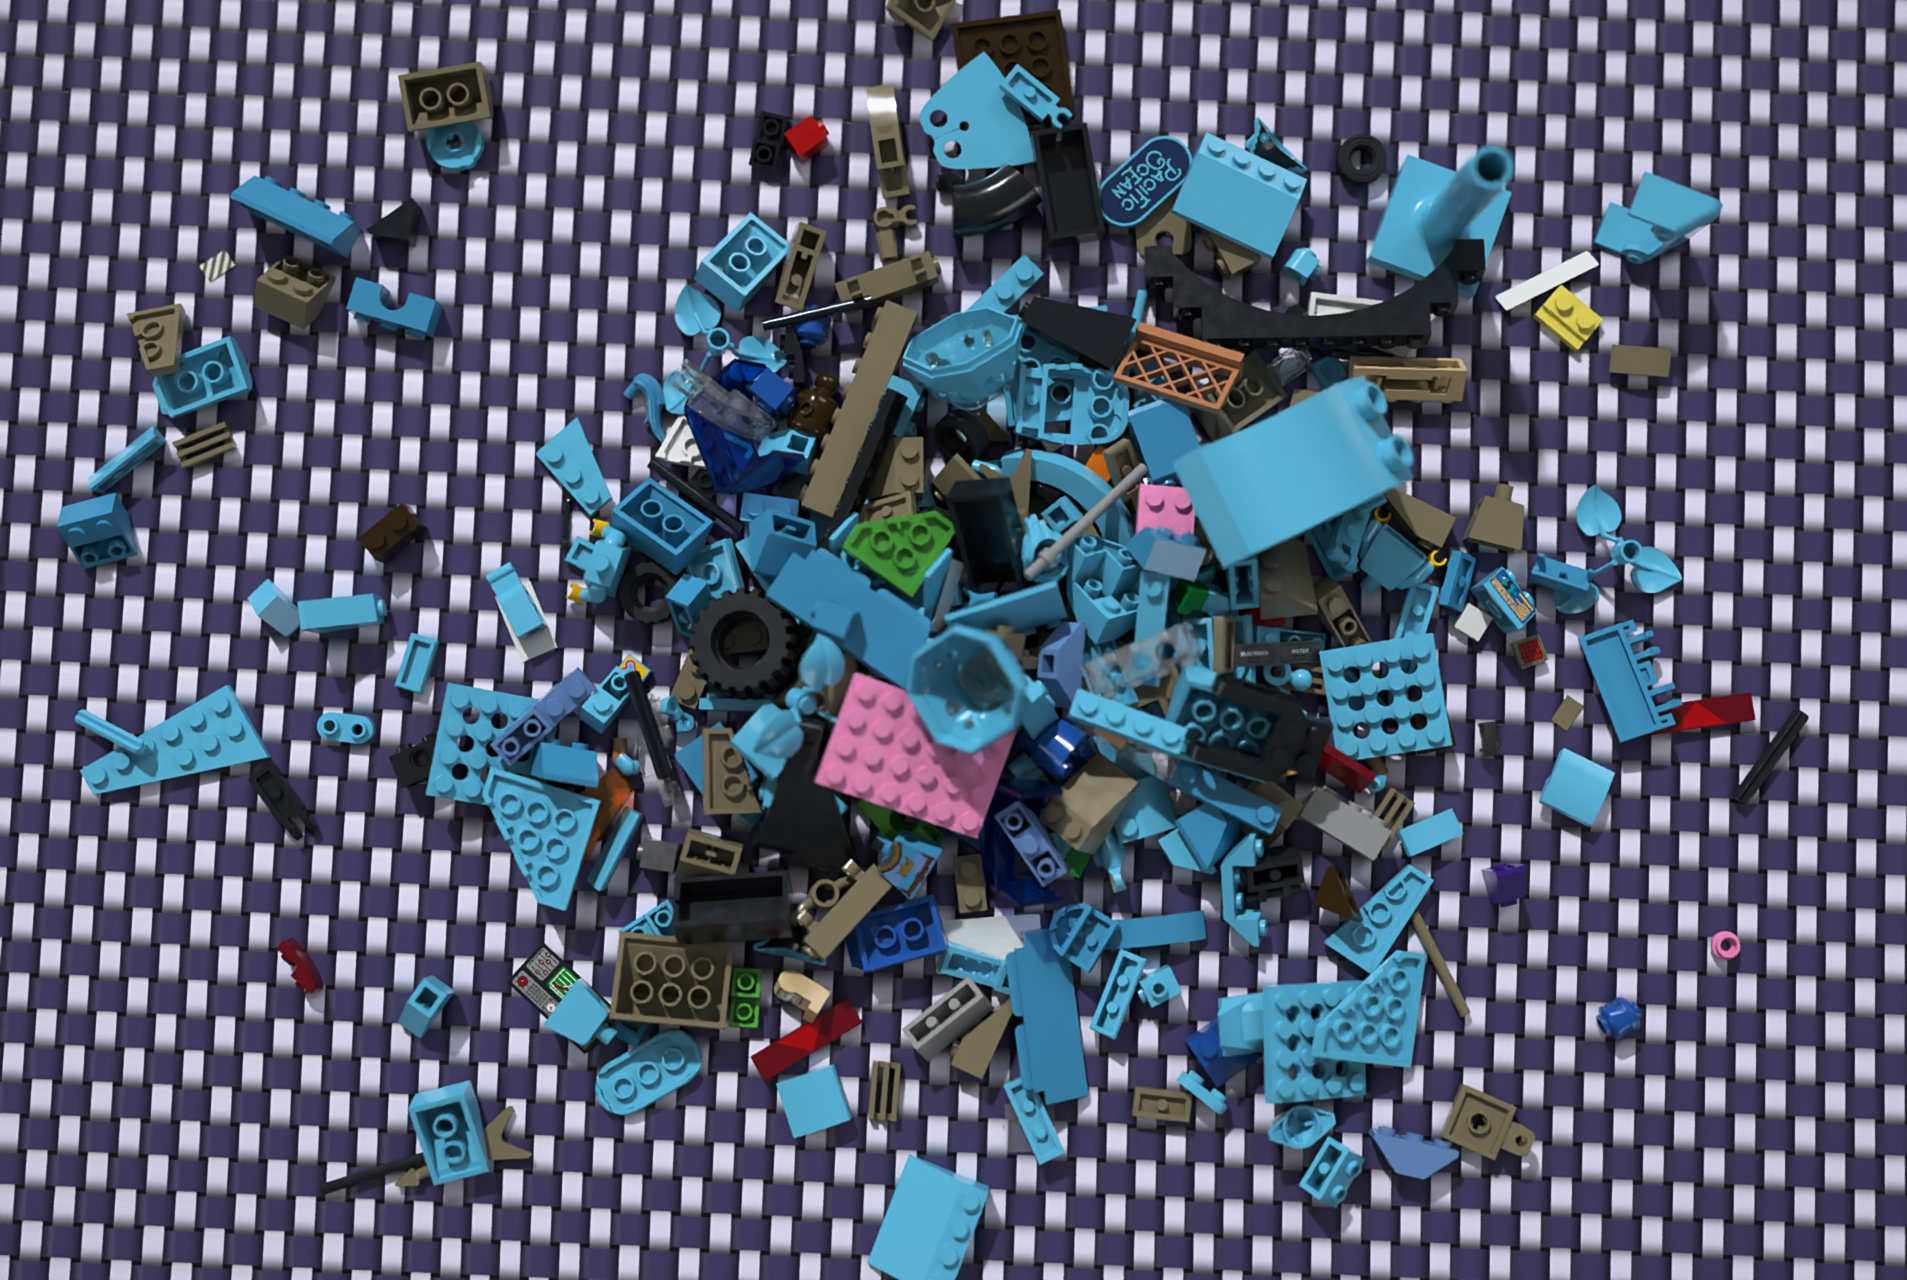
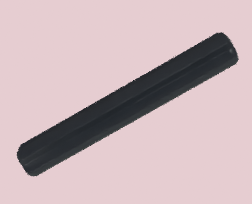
M637 670L628 672L624 675L656 777L658 780L669 778L672 776V770L640 672Z
M1793 710L1734 792L1733 798L1742 805L1749 803L1808 721L1809 717L1801 710Z

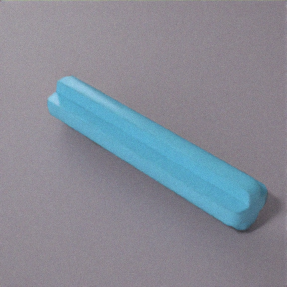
M84 709L78 711V715L75 716L76 723L138 756L144 754L148 747L147 742Z

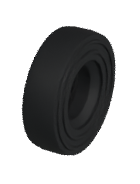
M1358 134L1348 138L1343 142L1336 156V166L1339 174L1344 180L1354 185H1367L1374 182L1381 176L1387 163V154L1383 144L1375 137L1367 134ZM1357 150L1368 152L1372 158L1371 166L1365 170L1355 168L1351 162V155Z

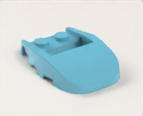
M1051 363L1035 368H1026L1027 365H1021L1018 369L1015 428L1013 433L1051 444L1085 445L1112 442L1122 435L1128 423L1127 411H1129L1130 401L1128 388L1113 382V372L1101 368L1092 369L1084 367L1080 363L1060 365ZM1048 377L1074 380L1070 434L1044 432Z

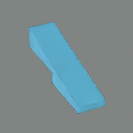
M947 940L948 951L940 954L936 964L940 973L962 979L969 976L976 983L993 987L997 992L1010 995L1004 959Z

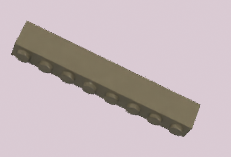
M886 300L883 308L878 307L873 320L876 323L873 333H867L863 343V348H866L863 358L858 357L852 370L855 377L852 384L847 382L841 398L845 399L842 408H836L833 414L831 424H834L832 432L831 434L826 433L820 446V449L824 450L820 460H814L809 475L813 476L809 486H803L799 500L802 501V510L831 522L833 521L836 505L844 495L847 478L853 473L857 463L858 451L864 446L868 436V427L878 410L879 400L885 393L891 376H895L917 323L918 312Z

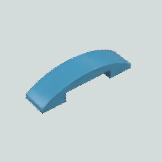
M1204 911L1180 912L1130 919H1112L1120 925L1104 950L1156 946L1207 939Z

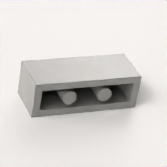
M1323 786L1322 789L1316 787L1298 817L1368 860L1374 861L1392 832L1386 828L1388 823L1374 815L1371 819L1361 813L1363 808L1348 800L1347 804L1337 799L1339 794L1329 787Z
M968 976L906 1025L902 1031L916 1051L928 1062L991 1012L994 1007L981 989Z

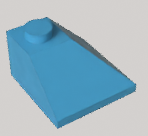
M1204 802L1199 803L1174 821L1203 870L1211 867L1238 844L1241 821Z

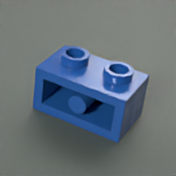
M768 367L749 388L756 400V404L759 406L758 408L769 418L773 415L779 420L783 415L788 417L797 399L794 388Z

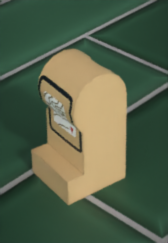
M795 970L783 971L774 986L776 997L782 1001H790L806 1011L802 1018L810 1023L814 1021L831 993L828 989Z

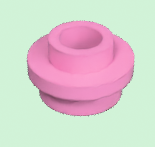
M1721 931L1713 936L1711 950L1716 957L1729 960L1736 957L1739 953L1740 941L1735 934ZM1724 940L1728 942L1726 950L1721 949V942Z

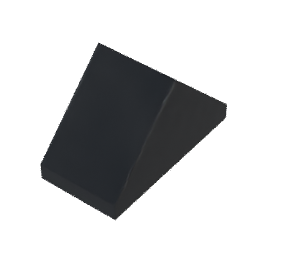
M411 198L366 230L377 241L416 247L422 208Z

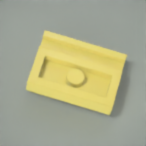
M1562 285L1555 289L1533 315L1534 319L1574 352L1579 350L1581 345L1603 321L1599 315Z

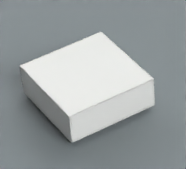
M1467 603L1452 628L1478 642L1493 617Z

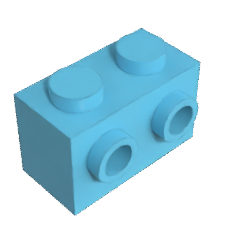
M1328 1136L1299 1186L1318 1200L1337 1208L1338 1204L1346 1197L1347 1189L1353 1179L1361 1172L1365 1158Z

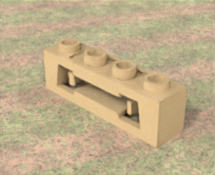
M1350 356L1347 380L1363 375L1367 383L1372 382L1381 390L1386 402L1410 400L1422 403L1425 400H1433L1441 403H1451L1453 401H1462L1467 369L1463 360L1457 358ZM1364 365H1382V367H1380V366H1364ZM1429 367H1446V368H1429Z

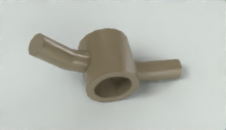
M849 876L842 877L834 882L829 879L817 881L810 888L808 898L802 901L793 911L792 925L796 927L799 924L795 918L803 910L808 912L814 908L818 911H825L832 907L839 898V892L845 888L852 887L856 882ZM824 887L830 892L831 900H827L825 903L820 902L817 899L816 889Z

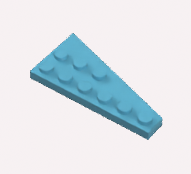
M226 685L138 736L137 738L147 742L148 747L144 754L138 756L123 747H119L81 769L80 772L92 794L98 795L255 760L271 758L231 685Z

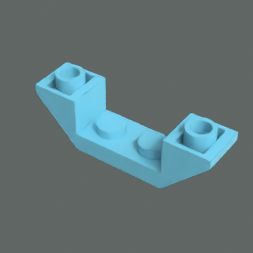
M1252 829L1225 856L1221 864L1223 918L1253 947H1259L1262 938L1267 936V920L1262 919V909H1243L1244 896L1243 892H1239L1238 883L1242 882V866H1255L1259 857L1263 856L1264 843L1262 839H1259L1257 829Z

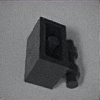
M1293 843L1264 848L1263 856L1259 857L1255 866H1242V882L1248 890L1244 892L1245 902L1256 901L1257 903H1264L1270 898L1280 896L1282 899L1291 898V894L1302 892L1301 883H1304L1303 860Z

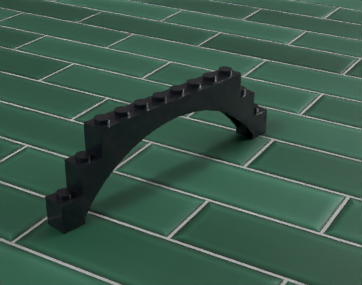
M1456 239L1451 253L1427 277L1408 290L1384 302L1346 313L1319 316L1294 315L1264 310L1223 294L1190 271L1174 255L1172 246H1144V289L1163 291L1167 288H1172L1173 319L1189 322L1196 318H1201V341L1227 349H1236L1240 352L1264 348L1266 351H1278L1281 348H1293L1296 351H1304L1315 347H1321L1323 350H1334L1338 347H1350L1353 350H1361L1371 346H1378L1380 349H1391L1395 346H1407L1410 349H1418L1427 346L1432 335L1431 314L1437 317H1445L1455 313L1459 303L1458 282H1461L1463 285L1481 282L1486 271L1484 239Z

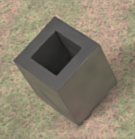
M650 838L644 839V843H639L636 860L640 861L639 867L672 873L676 872L681 843Z

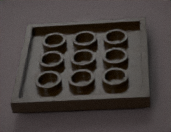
M1060 9L951 23L957 72L983 52L990 57L1004 78L1018 64L1059 97L1060 101L1056 106L1068 109L1072 113L1070 120H1075ZM1020 106L1027 126L1050 123V119L1047 117L1041 123ZM1063 116L1057 117L1058 122L1068 121ZM964 121L966 131L969 128V124Z

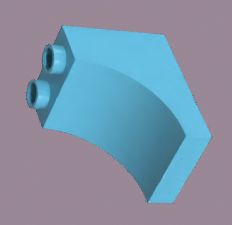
M1363 375L1336 383L1285 411L1233 435L1198 447L1172 462L1223 568L1304 535L1414 479L1409 468L1413 463L1411 449L1400 435L1392 434L1383 416L1387 411L1385 397L1374 383H1367Z

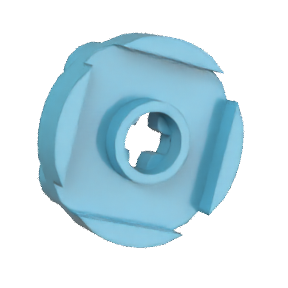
M472 121L429 129L426 145L433 160L442 168L450 171H462L476 166L484 149V139L480 129ZM455 136H459V140L462 142L461 146H458L457 149H453L448 144L449 140L453 141L455 139Z

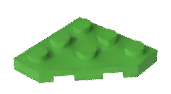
M930 511L856 524L840 548L908 598H912L924 580L923 575L939 558L955 531L951 521L937 511Z

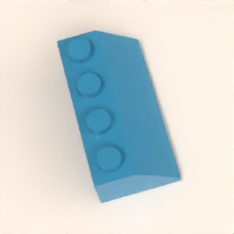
M254 175L232 192L230 198L249 213L344 258H348L362 230L354 223L356 219L343 211H340L338 215L330 211L331 207L317 199H315L314 203L305 199L306 195L294 188H290L287 191L281 188L282 184L269 176L262 179Z

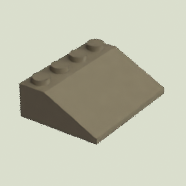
M620 932L609 1018L620 1021L725 1030L734 942L678 945L676 937Z

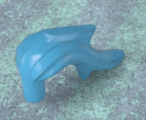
M641 373L634 378L629 387L624 391V395L632 400L640 390L643 392L648 408L644 424L650 423L654 435L663 443L666 438L662 426V408L666 406L663 390L653 376Z

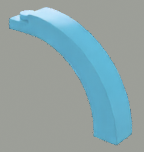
M1026 449L1007 450L1001 458V462L999 459L986 463L998 466L1004 476H1011L1015 472ZM1031 449L1030 480L1046 483L1064 491L1077 500L1088 512L1113 489L1102 477L1078 461L1053 452ZM1121 498L1095 521L1103 539L1125 546L1126 541L1135 535L1136 527Z

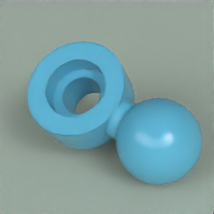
M1289 664L1262 665L1261 668L1262 678L1269 685L1279 686L1288 681L1297 691H1305L1312 685V676L1305 669H1297L1293 672ZM1274 666L1279 669V674L1276 677L1271 675V668Z

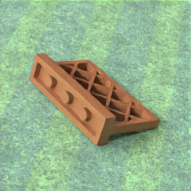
M1140 322L1135 330L1136 336L1113 376V382L1219 415L1236 380H1240L1244 373L1245 354ZM1137 349L1150 352L1151 355L1138 359L1135 353ZM1169 358L1177 361V363L1164 367L1161 359ZM1156 362L1159 369L1145 373L1142 365ZM1195 366L1203 369V371L1190 375L1187 367ZM1136 367L1140 375L1132 378L1124 375L1125 371ZM1182 370L1185 377L1171 381L1168 374ZM1221 374L1229 377V379L1216 383L1213 376ZM1163 376L1166 381L1165 384L1157 386L1151 384L1150 379ZM1208 378L1211 386L1198 389L1194 382ZM1189 384L1192 392L1186 394L1179 393L1176 390L1177 387ZM1213 392L1218 396L1216 404L1204 401L1202 397Z

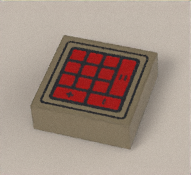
M1539 634L1510 643L1520 670L1549 660Z

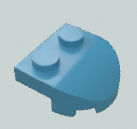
M1078 903L1061 908L1054 915L1049 932L1054 949L1061 956L1090 973L1120 924L1093 907Z

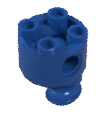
M1058 718L1040 737L1033 740L1023 730L1016 741V748L1019 751L1030 752L1034 764L1050 774L1060 784L1066 783L1097 753V750L1094 749L1095 742L1093 738L1079 730L1073 722Z

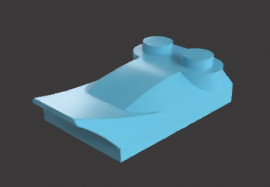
M231 336L181 354L179 372L157 376L152 383L162 414L169 415L171 418L190 413L234 396L243 397L252 390L253 385L244 354L236 340Z
M1263 992L1218 998V1026L1220 1048H1222L1223 1056L1263 1052ZM1292 1006L1287 1011L1289 1021L1294 1017ZM1293 1035L1288 1039V1048H1293L1295 1045Z

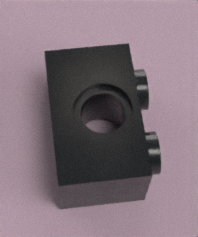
M437 732L422 737L423 742L412 746V743L400 746L395 749L396 754L389 756L401 788H410L428 780ZM426 751L429 755V762L423 767L420 765L418 757L421 752ZM460 763L454 765L452 769L461 766Z

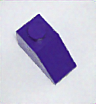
M1508 862L1481 870L1491 903L1500 904V907H1508L1517 904L1518 898L1525 897L1524 865Z

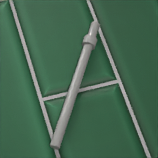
M1140 463L1050 548H1045L1037 555V560L1023 572L1025 578L1032 581L1044 568H1050L1057 561V556L1148 472V468L1143 463Z

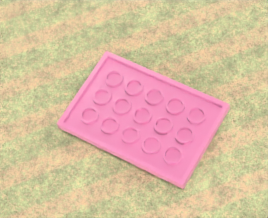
M854 672L814 782L977 839L1016 730L1011 731L977 754L937 743L908 697L907 691ZM945 705L949 717H955L959 714V709ZM971 725L964 726V730L966 731H972L974 729Z

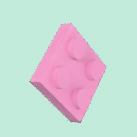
M1140 484L1138 486L1135 535L1146 526L1155 529L1158 526H1163L1171 529L1175 534L1183 535L1186 532L1194 535L1195 509L1184 488Z

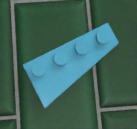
M1406 865L1359 909L1364 921L1358 923L1348 919L1323 943L1369 974H1372L1389 951L1434 880L1412 865Z

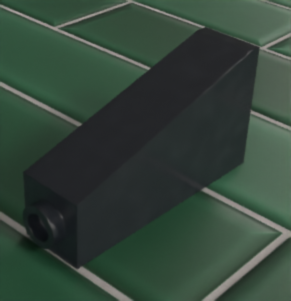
M1035 296L1031 303H1024L1018 317L1022 318L1023 329L1096 368L1108 371L1112 368L1137 320L1130 316Z

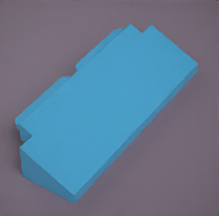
M820 548L816 552L811 550L806 560L793 552L766 593V598L817 633L829 638L839 648L898 688L907 691L913 654L928 644L926 640L931 633V621L887 590L879 589L875 592L870 589L869 578L826 549ZM822 598H829L860 612L849 639H843L811 625L814 619L811 617V613L817 601L821 602Z
M1050 927L1021 931L1025 947L1013 948L1014 952H1009L1005 957L1012 1012L1016 1016H1022L1023 1024L1018 1025L1015 1029L1021 1084L1027 1090L1032 1089L1033 1093L1044 1091L1042 1098L1046 1105L1089 1096L1071 961L1061 956L1054 949L1049 932Z

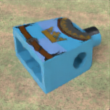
M904 829L900 831L894 841L879 832L870 846L884 855V858L877 867L878 872L909 899L913 898L944 849L941 845Z

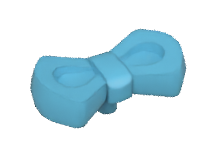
M668 696L661 701L660 712L675 722L677 733H687L693 728V716L683 712L679 707L676 696Z

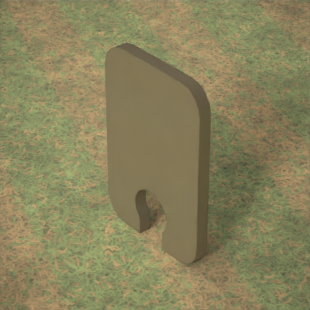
M1181 187L1142 223L1135 226L1137 251L1143 257L1144 246H1156L1155 237L1162 232L1172 236V247L1175 256H1182L1190 251L1192 246L1191 222L1171 213Z

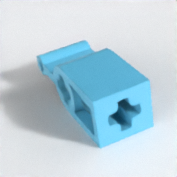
M511 562L486 575L487 581L495 592L497 600L518 638L524 640L548 626Z

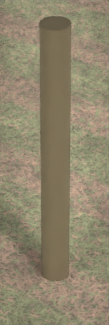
M1414 911L1410 920L1460 1017L1470 1014L1471 1011L1419 911Z

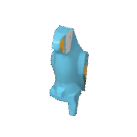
M1113 825L1092 856L1095 865L1102 867L1107 872L1113 892H1119L1127 889L1121 873L1122 860L1126 858L1124 844L1119 843L1115 825Z

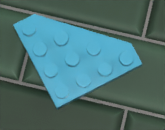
M491 767L482 796L486 804L489 805L503 837L514 854L518 866L531 886L534 897L538 903L566 911L601 805V800Z
M1396 950L1315 1026L1311 1055L1319 1058L1411 1068L1426 954Z

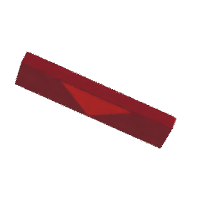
M1751 692L1682 702V706L1658 714L1660 717L1671 713L1676 723L1675 725L1644 736L1756 720Z
M1328 743L1317 766L1358 793H1361L1372 784L1376 777L1374 772Z
M846 998L816 1016L812 1023L806 1022L751 1055L750 1058L763 1080L766 1081L858 1026L863 1021L850 999Z

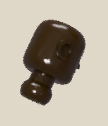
M821 373L816 377L814 391L803 390L798 394L787 419L788 428L816 437L817 444L822 443L825 434H830L834 424H831V420L838 405L832 398L839 392L841 386L837 378L826 373Z

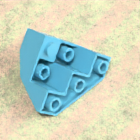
M1092 534L1080 535L1067 547L1066 558L1069 564L1066 572L1067 596L1077 622L1086 623L1085 633L1097 645L1115 640L1136 626L1141 571L1146 569L1142 568L1125 546ZM1171 576L1169 593L1179 583L1181 578Z

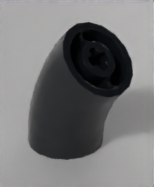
M1005 163L997 171L981 180L953 185L952 238L973 237L1002 229L1031 212L1042 202V198L1032 184L1008 163Z

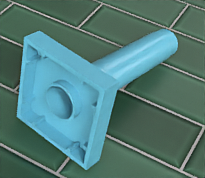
M1493 146L1482 148L1471 156L1458 172L1407 154L1402 161L1366 262L1420 282L1451 253L1456 239H1484L1486 265L1512 192L1503 189L1513 171L1512 160L1507 152ZM1458 282V296L1470 300L1475 295L1479 282L1472 285H1463L1461 282Z

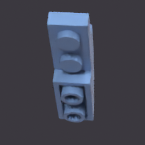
M577 667L529 707L490 746L509 766L512 765L548 734L559 721L597 690V687Z

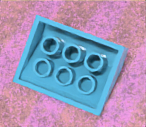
M1206 132L1194 154L1171 213L1272 260L1300 200L1307 179Z
M1056 581L944 615L949 629L955 625H961L985 632V629H997V625H1008L1015 627L1014 632L1024 634L1025 637L1036 634L1035 628L1044 625L1047 626L1048 630L1056 628L1064 619L1068 618Z
M1184 663L1174 687L1165 718L1166 721L1187 728L1177 758L1265 783L1262 780L1197 762L1186 755L1185 751L1191 738L1211 744L1214 741L1260 755L1261 745L1275 713L1216 695L1212 692L1211 686L1218 673Z
M909 1154L867 1263L898 1280H955L989 1193L988 1186Z

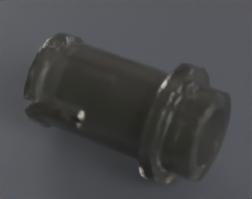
M1495 721L1478 724L1482 745L1479 751L1483 752V757L1499 756L1500 750H1502V746H1499L1497 722Z

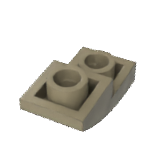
M1612 345L1609 373L1669 377L1672 349Z

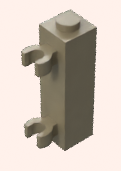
M926 251L835 283V288L840 302L871 295L874 306L886 302V300H891L939 283L938 274H941L942 271L937 257L932 258L930 251ZM865 308L858 309V310H854V311L845 312L844 314H845V315H848V314H851V313H854V312L863 310V309H865Z
M850 859L844 865L842 871L856 883L818 923L806 910H803L795 918L809 932L801 942L805 945L803 951L814 961L817 958L821 961L825 960L892 887L893 884L878 872L875 864L864 872Z

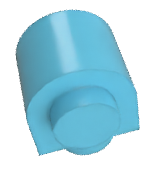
M1303 247L1302 249L1296 248L1282 269L1290 278L1304 286L1309 279L1314 281L1323 267L1319 265L1320 260L1316 258V254L1310 249Z

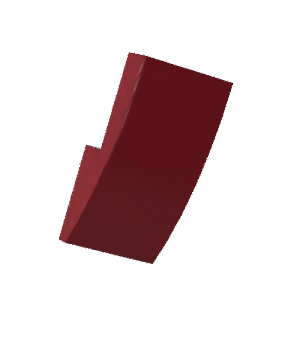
M294 938L283 940L276 949L282 953L281 958L287 964L297 966L296 970L291 974V977L296 980L295 985L307 994L309 992L311 994L320 992L324 988L323 981L309 954Z

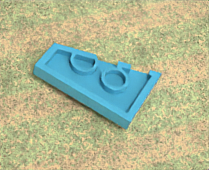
M576 417L535 454L588 514L593 516L613 497L597 464L580 420Z

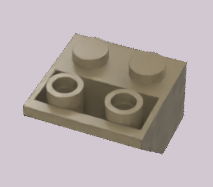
M286 254L256 280L254 307L305 329L319 316L336 277Z
M689 828L675 878L735 874L743 842Z

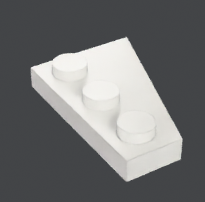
M683 414L679 415L655 455V459L659 462L743 475L756 452V448L692 416Z

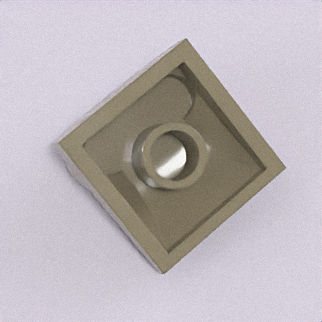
M888 0L886 10L893 19L903 21L932 41L957 0Z

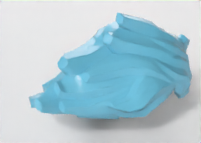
M1031 514L1029 518L1023 519L1026 529L1022 548L1024 570L1037 560V555L1045 548H1050L1062 537L1057 531H1052L1042 520H1038L1036 514ZM1067 548L1057 556V561L1050 568H1044L1033 580L1038 583H1050L1053 581L1057 583L1069 568L1066 558Z

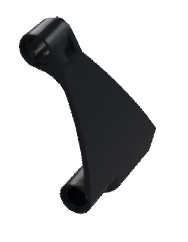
M799 715L801 723L798 727L803 732V741L797 752L785 759L764 822L758 821L754 828L752 846L780 852L785 859L791 862L844 873L842 868L850 859L857 865L858 861L831 788L814 782L821 764L818 750L823 735L824 723L817 719Z

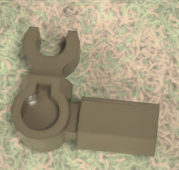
M906 205L902 210L898 211L896 208L889 209L887 207H881L875 211L873 226L879 231L876 233L880 262H894L899 259L895 232L891 228H898V225H903L907 228L917 226V219L909 220L905 216L907 213L915 212V205Z

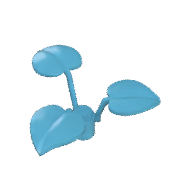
M685 285L676 301L675 322L678 329L687 336H695L700 332L707 336L705 344L707 353L696 376L687 369L674 370L667 376L663 385L666 410L677 415L690 414L698 411L707 403L710 397V386L699 379L702 377L712 356H722L727 350H730L735 357H739L737 361L739 373L750 381H756L767 367L776 373L786 364L787 359L773 343L758 336L743 338L739 343V352L736 351L734 344L729 342L728 332L722 328H715L721 316L720 308L716 301L707 294L689 285Z
M1597 485L1587 489L1580 498L1576 508L1575 517L1579 529L1586 536L1591 537L1600 533L1602 538L1616 543L1611 549L1612 561L1595 570L1593 578L1617 564H1630L1634 566L1630 573L1632 583L1638 590L1644 593L1660 592L1682 580V576L1675 564L1662 551L1654 547H1641L1635 540L1623 541L1622 537L1617 538L1608 535L1606 532H1612L1619 526L1621 510L1616 501ZM1592 582L1585 599L1553 589L1555 607L1558 611L1566 614H1575L1589 609L1596 602L1599 595L1597 586Z
M818 634L812 646L805 653L800 664L799 673L803 682L810 687L803 686L802 689L793 688L787 693L785 703L789 710L779 711L767 721L754 745L753 751L756 754L776 759H785L795 754L803 741V732L798 727L801 723L799 714L807 716L815 712L834 724L836 723L837 718L817 708L816 698L810 694L811 692L823 690L824 684L828 686L836 685L843 676L845 668L843 655L837 645L829 638Z

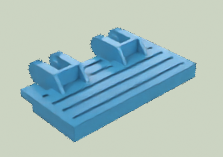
M1633 619L1578 638L1619 743L1675 725L1676 723L1671 713L1660 717L1658 714L1683 705L1680 699H1674L1655 707L1652 697L1670 693L1676 687L1674 683H1669L1648 690L1647 687L1659 683L1650 660L1640 664L1637 662L1661 653L1658 646L1648 648L1637 654L1633 653L1631 645L1648 641L1654 637L1651 630L1627 638V634L1637 631Z

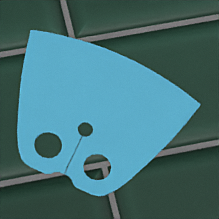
M985 52L978 55L950 78L921 110L919 116L920 123L924 132L931 135L934 139L933 152L937 161L943 167L951 169L999 168L1005 163L1014 166L1034 162L1032 144L1021 108L1017 102L999 88L1005 78ZM936 110L945 112L948 118L947 123L942 127L933 126L930 122L932 112ZM963 121L969 124V128L966 131L961 130L959 127ZM950 141L959 143L962 149L961 154L956 158L947 157L944 153L946 143Z

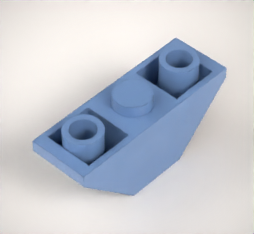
M1061 622L1039 648L1037 678L1049 691L1048 695L1056 703V707L1071 708L1077 689H1081L1086 623Z
M1017 800L994 816L1043 887L1067 872L1054 839L1039 817L1021 801Z
M1379 1126L1378 1130L1369 1128L1368 1134L1389 1167L1398 1174L1426 1179L1459 1156V1151L1451 1146L1452 1142L1434 1138V1142L1423 1140V1135L1413 1132H1407L1406 1136L1395 1134V1129L1386 1126Z

